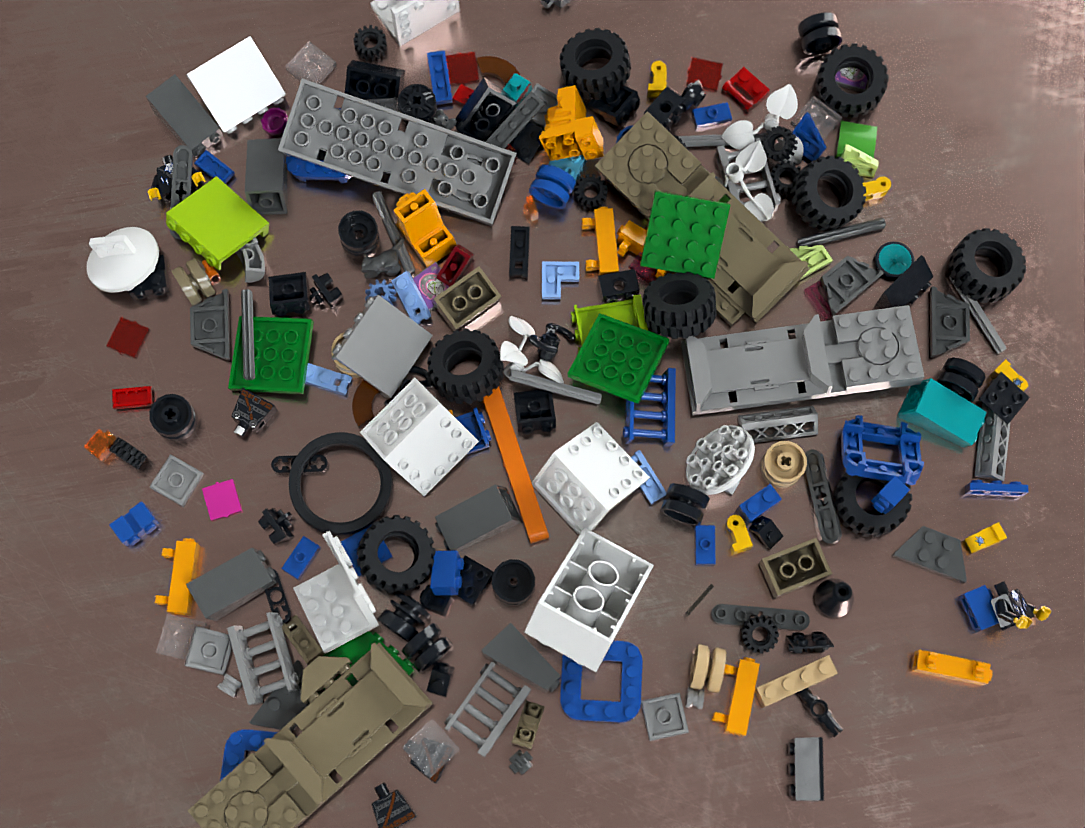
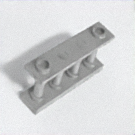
M724 145L718 146L715 152L723 184L727 174L726 168L730 160L736 159L742 151L729 153L725 150ZM766 162V165L760 170L763 181L745 185L748 191L766 187L767 194L773 203V212H775L781 200L779 193L775 191ZM748 170L746 172H743V174L752 173ZM729 179L726 189L740 201L739 195L745 191L742 185L739 186Z
M275 612L266 613L268 621L244 629L243 626L234 625L227 628L248 705L264 703V694L286 686L288 691L299 690V677L293 668L282 629L283 621L280 615ZM271 629L272 641L253 648L248 647L247 638L249 636ZM276 648L278 660L256 668L254 667L252 662L253 656ZM280 667L282 668L284 679L262 687L259 686L258 675Z
M491 662L490 665L487 663L480 671L482 676L456 713L454 715L451 713L444 722L447 725L445 729L448 732L454 727L476 743L479 748L478 753L484 758L531 692V689L526 685L523 688H517L493 671L495 667L494 662ZM487 677L513 694L512 697L515 699L511 705L508 703L504 704L481 687ZM476 693L501 711L503 717L499 722L497 720L493 721L469 704ZM464 710L490 728L491 734L487 739L480 737L458 721Z

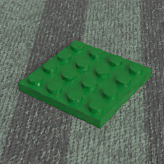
M655 190L640 266L678 273L692 272L693 275L699 274L702 277L714 279L731 205L724 202Z
M599 313L567 373L568 377L639 404L669 344V338Z
M239 316L228 389L231 391H241L244 388L250 392L304 394L314 321L312 319L253 317L255 379L245 380L243 377L242 316Z

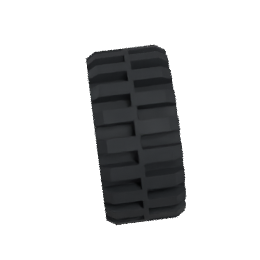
M595 28V30L586 29L583 33L578 32L575 34V37H571L567 41L568 44L563 46L559 59L565 85L568 87L575 85L581 98L582 96L589 100L591 98L599 100L604 96L607 98L613 92L617 93L620 87H624L627 83L626 80L629 79L631 70L629 52L625 41L617 33H611V30L608 29L601 30V28ZM594 58L610 60L604 67L597 70L581 68L585 62Z
M852 43L850 47L847 44L841 45L840 49L835 48L830 54H827L823 63H821L816 78V91L819 92L818 97L820 101L824 100V106L827 109L829 107L832 108V113H842L841 117L846 118L848 114H851L852 118L858 117L860 113L865 115L868 114L869 110H873L880 103L889 81V75L886 74L888 68L886 64H882L884 61L882 56L877 57V51L874 49L868 50L866 45L858 47L857 43ZM843 68H856L860 70L868 79L869 85L867 90L859 94H850L843 91L836 83V73Z
M822 156L805 166L798 172L797 177L794 178L792 183L794 187L791 188V195H794V198L791 199L792 204L796 205V213H800L801 219L804 222L808 221L809 226L813 228L818 226V229L823 231L826 229L829 231L835 230L852 221L862 211L863 204L866 201V196H864L866 187H863L864 179L859 176L858 169H854L852 167L853 164L849 161L844 162V159L841 157ZM818 179L827 180L836 187L840 197L838 208L831 207L822 201L817 191Z
M990 228L977 229L967 234L954 248L949 258L948 269L952 271L950 277L951 280L955 281L954 285L956 288H960L962 290L961 293L965 296L969 294L971 300L976 301L978 299L981 303H987L988 301L994 303L1006 298L1022 282L1026 272V265H1024L1026 259L1025 256H1022L1023 250L1016 245L1017 241L1014 238L1010 239L1007 233L1004 232L1002 234L997 229L990 231ZM975 255H984L992 259L999 269L1000 276L992 277L983 273L975 262Z
M692 272L667 273L666 276H659L656 281L650 282L644 290L642 299L645 322L658 335L661 334L663 337H671L672 339H687L689 336L695 337L700 332H705L708 327L710 328L716 319L717 310L714 287L706 278L699 274L693 275Z
M463 329L460 332L459 330L453 331L451 335L446 334L443 336V340H438L435 344L436 347H433L429 353L430 356L428 357L427 364L435 389L442 397H445L450 402L455 400L456 404H463V402L472 404L473 401L478 400L479 402L484 400L483 397L486 395L490 396L493 393L492 390L498 388L500 385L499 381L503 378L504 365L500 360L499 349L489 335L486 333L481 334L479 330L470 331V329ZM476 358L481 360L480 365L471 373L465 375L450 373L453 366L463 359Z
M845 472L836 485L837 488L834 491L833 497L836 500L835 507L838 509V518H842L845 521L843 525L846 528L848 526L853 528L851 532L855 534L860 532L864 537H869L870 535L879 537L896 529L907 518V513L910 512L912 507L910 502L913 500L912 494H909V491L887 514L871 515L862 510L856 500L857 487L864 482H872L883 488L889 481L870 479L857 475L851 476ZM904 483L909 489H911L910 485Z
M393 515L392 518L388 516L383 517L367 529L359 542L357 564L361 567L360 573L363 577L366 576L368 579L367 583L370 585L374 584L379 591L386 590L389 594L410 591L428 576L434 564L435 548H432L433 539L428 537L429 531L426 528L422 529L419 526L420 522L417 520L415 522L410 521L411 517L405 516L400 518V515ZM396 537L410 545L414 554V560L407 570L394 572L382 565L378 557V548L385 539Z

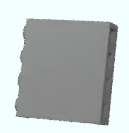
M370 296L364 304L365 309L363 312H359L354 318L355 324L353 327H349L343 334L344 340L342 343H338L334 347L331 359L338 360L381 391L380 394L385 398H392L433 335L381 296Z

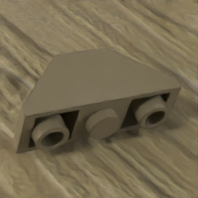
M318 656L303 670L301 701L305 704L314 701L323 688L327 689L335 682L334 679L339 674L342 676L351 668L349 665L352 662L345 657Z
M525 701L512 744L532 749L545 706Z

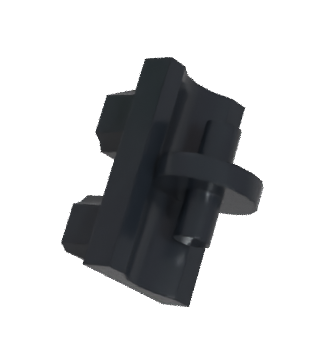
M328 273L319 277L317 274L313 275L312 279L318 290L314 287L310 289L312 294L309 300L312 303L318 302L319 305H322L324 303L322 297H324L331 309L337 307L336 302L343 295L338 287L331 291L327 290L326 287L333 284Z
M266 508L262 511L263 516L258 523L263 529H268L270 526L273 527L275 531L269 535V539L273 544H278L283 540H290L294 537L289 530V527L292 526L289 521L293 516L291 512L284 514L282 509L276 511L275 508L270 510Z

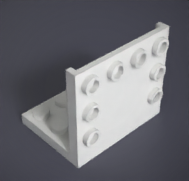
M375 0L370 3L372 9L399 47L460 11L459 0Z
M416 378L360 431L383 460L423 496L479 442Z
M596 422L555 451L532 481V485L580 536L584 527L593 531L609 510L647 482L650 477Z
M330 531L323 534V537L339 564L293 588L325 654L379 626L373 614L376 610L362 584H358L356 580L358 576L354 568H350L353 564L339 538L337 536L333 537Z

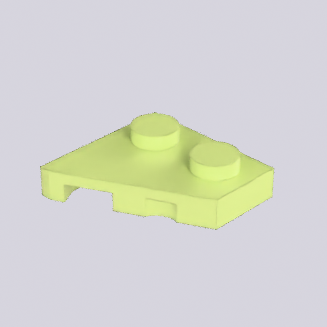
M846 144L841 156L844 162L849 161L852 163V167L858 169L859 176L874 178L878 168V160Z
M823 245L789 248L801 261L809 263L808 267L810 269L801 279L833 261Z

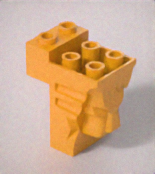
M576 86L559 88L557 94L558 105L547 109V114L544 115L546 122L544 126L545 131H542L541 135H539V139L550 161L577 157L579 155H583L585 160L603 157V137L594 117H586V107Z
M425 189L418 194L412 192L400 197L396 204L397 208L393 210L398 218L395 225L427 268L451 253L457 244L452 234L443 224L435 201Z

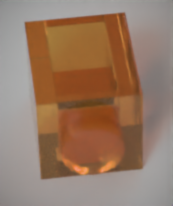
M99 429L84 448L104 463L112 454L109 448L114 443L116 437L109 431L104 433Z

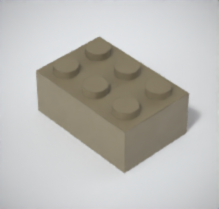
M478 266L433 298L432 303L450 328L456 331L498 302L502 296L480 266Z
M817 538L765 557L759 562L774 599L832 575Z

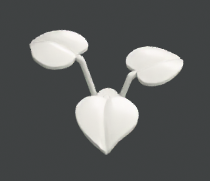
M788 84L771 93L766 103L770 113L765 116L764 123H761L756 130L753 131V124L750 121L740 120L731 124L722 135L723 140L733 148L743 150L754 143L755 137L753 134H757L763 127L766 130L772 131V127L777 128L779 126L780 116L784 119L793 117L798 106L797 96L793 87ZM780 137L777 139L779 143L774 144L776 151L781 150L785 145V139L781 140ZM798 137L795 138L798 141V144H795L797 150L793 149L792 152L795 154L793 156L789 155L790 159L788 161H790L791 165H793V162L797 164L802 162L803 144Z
M758 140L739 153L736 163H730L727 166L724 185L721 178L717 176L715 178L725 188H727L729 179L733 183L740 182L750 201L744 204L745 207L757 219L763 222L768 221L773 215L774 207L772 200L763 193L757 194L753 199L743 182V172L747 170L752 173L758 172L766 165L767 156L761 141Z
M510 316L508 322L511 328L523 335V340L519 348L509 341H504L501 344L500 360L510 361L503 371L504 374L509 378L511 370L526 373L531 368L538 367V370L546 377L558 383H564L558 368L549 361L540 359L539 362L524 368L528 364V360L521 350L527 337L535 335V331L526 321Z

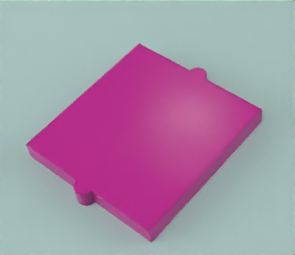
M233 479L221 483L216 482L215 485L202 488L211 521L223 517L228 518L229 515L242 512Z

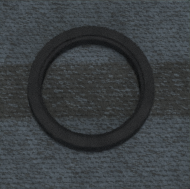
M346 432L329 433L309 442L295 458L290 470L288 483L290 499L298 515L311 527L324 533L330 531L333 535L356 533L373 524L386 509L392 492L391 470L389 464L383 460L365 438ZM332 446H351L363 451L373 460L380 474L381 484L376 502L363 516L348 522H331L320 518L308 508L301 493V477L305 466L315 454Z

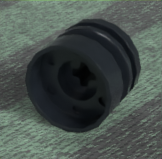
M412 84L400 92L397 100L400 113L432 123L437 112L435 94L430 88L422 84ZM401 119L402 124L407 128L409 121Z
M356 210L347 213L341 219L338 225V234L341 244L348 254L355 257H364L363 254L370 255L377 249L379 244L378 226L375 219L369 213Z
M397 592L394 596L401 601L400 604L391 600L390 603L395 608V611L392 612L384 609L377 620L396 635L409 642L419 633L413 625L415 623L423 627L425 625L419 617L422 616L429 620L431 615L418 601Z

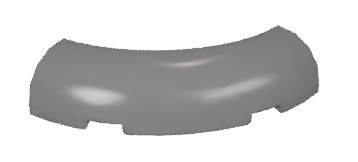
M255 237L236 251L244 268L245 282L259 281L265 274L264 256Z

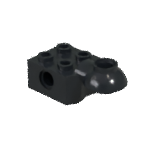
M701 81L691 82L685 88L682 95L667 86L644 111V114L648 111L670 132V127L673 124L676 125L681 120L682 112H686L692 105L697 107L705 98L706 93L703 92Z

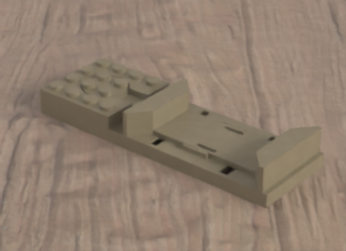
M648 111L595 165L596 170L648 220L655 190L719 201L726 195L730 199L727 203L731 206L715 278L710 279L743 309L756 324L810 269L808 262L801 261L715 178L713 172L710 174L701 165V162ZM774 241L779 247L771 253L767 248ZM736 281L740 287L732 294L727 288Z
M380 642L378 644L373 643L369 652L271 739L266 738L264 740L265 744L259 750L250 754L195 803L188 812L201 828H297L433 703ZM351 674L359 681L354 687L346 680ZM390 718L399 727L394 733L385 725ZM295 724L302 730L298 737L290 730ZM334 769L343 778L338 784L328 775Z

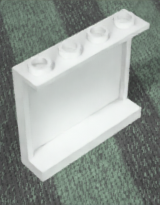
M250 36L186 74L188 80L192 82L218 123L222 133L226 131L228 134L237 129V124L240 122L246 124L253 119L252 115L257 112L259 115L268 110V105L272 103L274 105L279 104L284 100L282 97L286 95Z

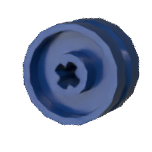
M541 165L536 172V179L530 185V195L546 206L556 209L565 208L569 201V194L573 192L576 185L575 179L558 167Z

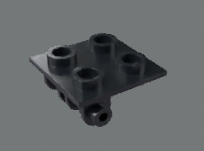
M529 122L505 149L515 152L518 158L529 164L541 145L539 135L545 130Z
M1000 372L996 378L990 381V386L981 395L979 400L1008 425L1030 397L1006 375Z
M465 555L463 558L464 568L460 570L462 586L459 588L458 595L456 596L472 606L477 603L476 600L480 594H483V589L487 588L486 586L492 580L494 571Z
M820 631L806 635L801 632L786 635L790 642L787 645L788 652H792V654L802 653V649L804 653H807V648H809L810 653H813V650L815 653L825 652V650H828V647H834L828 636Z

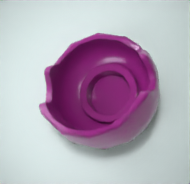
M279 108L269 109L261 119L262 129L273 136L281 135L284 133L288 121L287 113Z

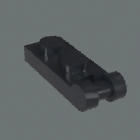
M511 226L509 277L522 276V278H528L530 227ZM515 264H523L522 268H515Z

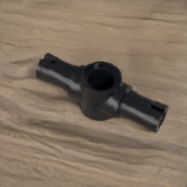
M809 688L797 692L806 703L805 706L810 711V715L817 719L820 724L823 723L833 737H836L844 730L834 719L833 713L828 709V705L824 700H821L817 695L815 696ZM815 705H822L824 713L821 715L816 714L813 711Z

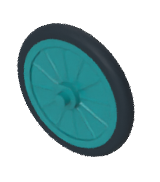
M891 241L883 244L877 250L875 263L878 270L881 269L884 272L883 275L898 279L914 263V255L905 244Z

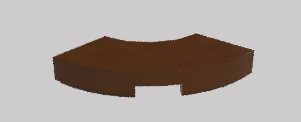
M494 56L476 58L482 76L490 75L497 77L505 86L515 73L520 75L519 71L511 63L502 58Z
M365 380L356 389L352 402L353 416L358 428L375 417L372 412V404L375 397L380 393L378 389Z

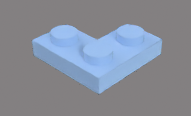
M542 261V299H561V282H579V262Z

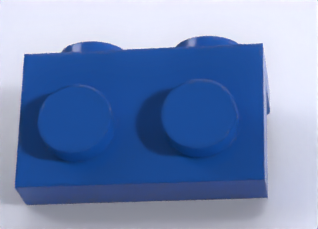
M474 408L473 412L455 417L479 441L467 454L489 447L491 436L488 429L484 430L483 423H485L482 412L478 413L477 408Z

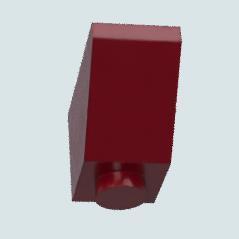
M460 244L456 245L436 278L449 287L452 286L465 271L474 253Z

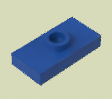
M728 102L692 110L696 128L732 121Z
M207 150L194 162L195 166L213 179L217 176L225 184L235 174L232 169Z
M715 525L695 526V565H715Z
M303 536L281 569L299 580L320 549V546Z

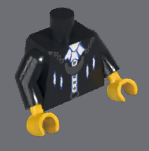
M172 155L164 156L162 158L164 165L156 169L157 174L153 178L151 189L148 190L150 201L155 197L161 199V196L164 202L171 201ZM192 167L191 193L198 190L197 186L200 181L206 182L202 173ZM183 182L180 184V189L176 190V194H179V197L187 194V191L183 190Z
M1005 581L994 585L999 597L992 599L991 604L1002 631L1015 625L1019 629H1027L1032 623L1031 618L1035 617L1034 614L1041 621L1046 620L1050 615L1051 610L1048 607L1041 606L1038 610L1036 606L1028 604L1019 589L1010 592Z

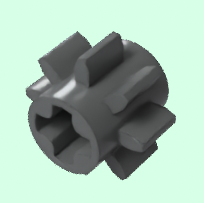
M518 750L509 758V761L512 763L509 768L514 774L519 771L523 775L533 766L530 762L533 757L528 751L523 753L521 750Z

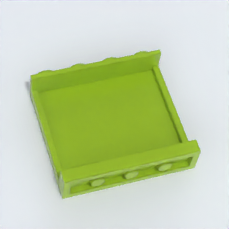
M217 176L166 212L168 228L178 233L185 243L188 242L197 254H201L210 266H214L218 270H221V263L257 235L260 234L264 237L269 232V222Z
M641 294L633 295L631 300L582 308H577V305H574V310L571 312L572 323H576L577 328L574 330L575 340H579L580 347H577L578 352L599 313L648 331L644 318Z

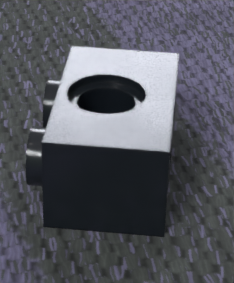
M635 269L598 276L597 283L602 303H613L620 299L631 300L633 295H639L640 288ZM621 285L624 289L616 290L614 286Z

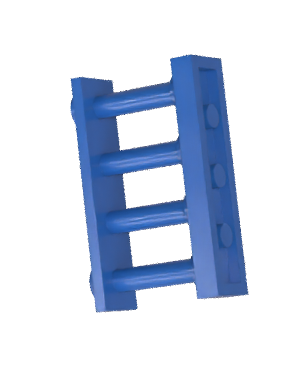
M668 368L664 374L652 376L650 382L663 385V392L661 394L644 392L641 400L661 401L663 403V410L661 412L634 410V402L626 400V426L623 427L625 444H630L634 436L660 438L663 441V447H671L675 443L676 368ZM634 418L660 420L663 422V429L661 431L634 429Z

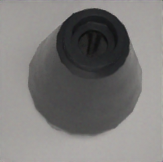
M830 578L823 581L817 587L814 594L817 610L831 618H839L846 615L852 609L854 603V593L851 587L845 581L838 578Z

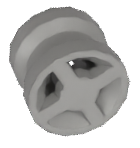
M225 673L223 682L219 683L217 688L234 698L236 695L235 691L242 686V683Z
M688 687L685 706L689 708L696 706L697 709H702L704 689L694 690Z

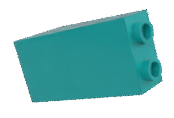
M932 378L922 380V383L919 385L910 386L897 417L960 447L972 446L978 438L977 433L985 422L984 417L987 412Z

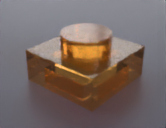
M533 196L526 197V204L523 205L525 214L530 216L531 221L538 219V210Z

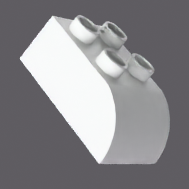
M584 527L539 600L524 633L573 659L576 663L596 672L654 565Z

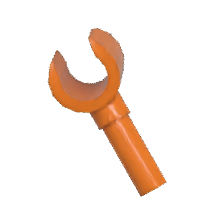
M203 260L202 264L209 279L211 280L216 275L219 277L215 268L210 267L206 260Z

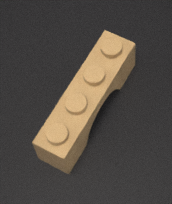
M828 655L757 687L755 695L761 707L764 708L838 674Z

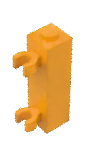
M599 207L594 209V218H582L581 224L582 230L595 228L598 260H586L585 266L586 272L599 270L600 276L619 272L613 208Z
M630 220L625 226L621 225L617 231L619 236L616 243L620 245L617 254L623 257L629 250L641 257L647 230ZM658 269L655 277H663L666 273L675 274L676 272Z
M183 538V541H176L175 549L162 548L161 556L170 559L174 558L169 596L156 595L155 603L157 605H168L167 612L170 614L191 616L193 596L186 584L196 579L200 545L194 539Z
M920 649L914 652L913 672L978 685L988 684L993 674L990 669L991 664Z
M743 657V660L740 659L737 662V667L725 664L724 674L735 676L728 713L726 715L715 712L713 713L712 721L725 723L724 732L743 737L747 734L760 666L759 663H755L753 658Z

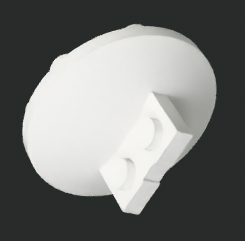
M126 227L118 229L105 237L90 238L89 245L93 250L87 261V274L92 283L100 290L110 293L130 291L155 271L159 258L158 243L151 233L138 227Z
M723 425L710 432L704 438H700L696 442L691 455L686 460V477L690 486L706 495L718 494L723 491L733 495L740 483L739 481L749 469L754 457L755 446L751 435L742 427Z

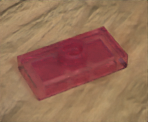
M639 252L628 268L635 269L636 274L650 284L653 280L656 281L657 277L655 275L658 269L640 266L642 253Z

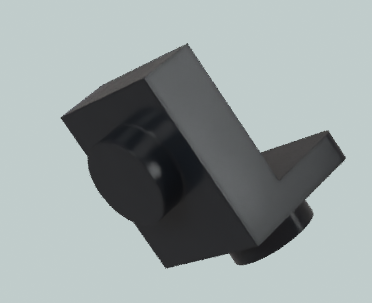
M764 516L754 520L753 524L749 527V530L755 533L768 549H771L784 537L774 522Z
M429 584L420 594V603L426 610L443 616L446 615L453 601L451 595H434Z
M445 662L435 663L431 671L427 691L446 697L454 667Z

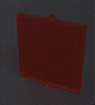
M459 52L458 54L446 55L450 85H466L467 83L479 82L475 52Z
M692 57L690 69L687 71L689 75L686 85L700 80L703 89L717 91L719 80L722 79L723 63Z
M121 317L106 346L118 351L120 355L125 354L136 358L150 329L138 324L137 321L132 322Z

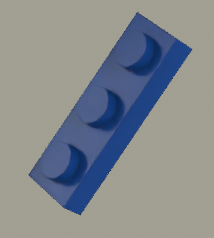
M445 50L429 52L427 57L436 105L453 103Z
M972 480L965 486V494L1024 496L1029 492L1028 485H1022L1018 481L1002 484V481L983 483L982 480Z

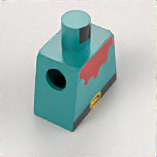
M515 73L503 90L519 105L531 92L532 86L530 81Z

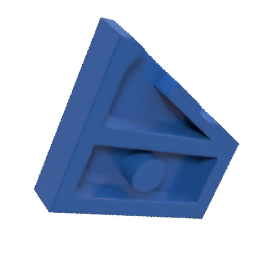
M808 112L805 113L793 130V134L803 144V155L813 161L821 157L827 147L811 115Z

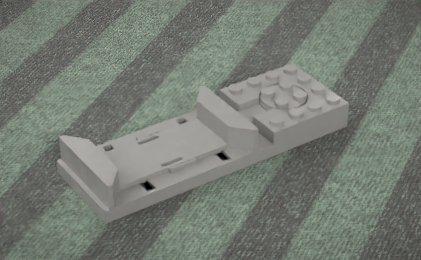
M303 78L301 79L278 151L282 152L285 156H293L403 195L412 192L418 194L425 189L438 208L490 226L493 225L516 157L515 152ZM337 97L344 98L341 110L334 108ZM401 119L409 121L405 132L398 130ZM319 150L326 152L324 161L317 160ZM384 172L391 174L388 184L381 182Z
M909 305L835 315L832 317V320L821 322L819 314H817L807 324L698 339L689 336L681 341L692 415L919 385L924 378ZM795 333L796 339H789L788 334ZM727 342L728 348L721 349L720 343ZM804 381L806 393L799 394L797 382ZM736 391L737 402L730 403L728 392Z

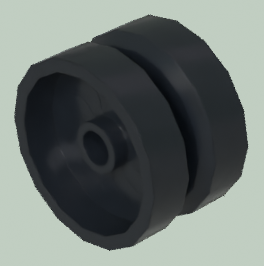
M828 12L817 13L799 23L798 32L802 39L803 51L806 54H824L837 48L842 43V36L838 29L839 25L835 14Z
M955 357L948 358L942 368L943 372L939 374L936 381L966 400L973 402L979 392L978 388L982 386L986 378L985 373L978 366L967 360Z
M166 394L159 397L152 404L149 411V420L153 428L164 439L170 441H182L188 438L194 432L197 425V415L194 408L185 398L176 394Z
M671 483L666 493L669 499L663 501L660 511L679 522L700 526L704 516L701 510L707 508L710 498L692 487Z
M509 559L497 566L492 575V589L495 597L501 603L508 606H519L526 603L532 597L535 590V575L531 567L517 559ZM510 580H517V584L511 585Z
M436 623L423 629L401 650L407 659L417 657L413 662V666L419 673L437 663L453 646L447 637L438 639L442 631Z

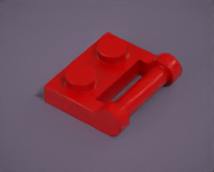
M745 67L741 68L722 86V90L729 92L737 99L747 112L751 111L770 92V89ZM734 85L737 86V87H738L744 94H746L751 100L749 101L747 98H745V97H744L738 90H736L733 86H734Z

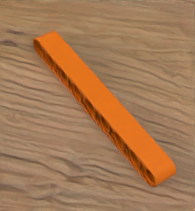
M498 386L496 390H492L493 393L490 396L486 395L483 397L484 400L482 401L529 542L532 544L549 538V534Z

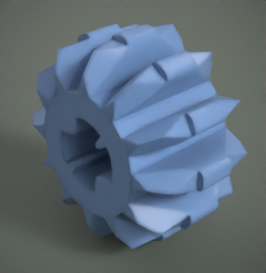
M376 279V285L369 283L370 289L365 290L367 295L365 297L366 301L370 296H380V293L384 294V296L381 295L382 298L390 304L397 300L396 296H394L397 294L396 289H392L393 284H387L385 279L382 283H379Z

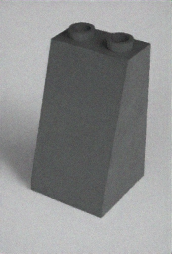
M175 74L146 96L153 112L183 145L191 149L194 158L202 155L208 147L218 143L221 137H223L220 127Z
M282 138L247 140L245 195L247 203L260 215L288 214L286 156L278 151Z
M496 484L435 516L437 521L435 525L445 538L443 542L446 549L458 552L522 523L507 488Z
M252 547L186 584L206 619L220 620L265 591V589L277 583L274 579L276 573L271 566L267 567L265 563L267 559L261 550L258 551Z
M509 623L481 650L482 655L486 659L544 693L548 691L552 693L561 683L559 681L561 675L512 623Z

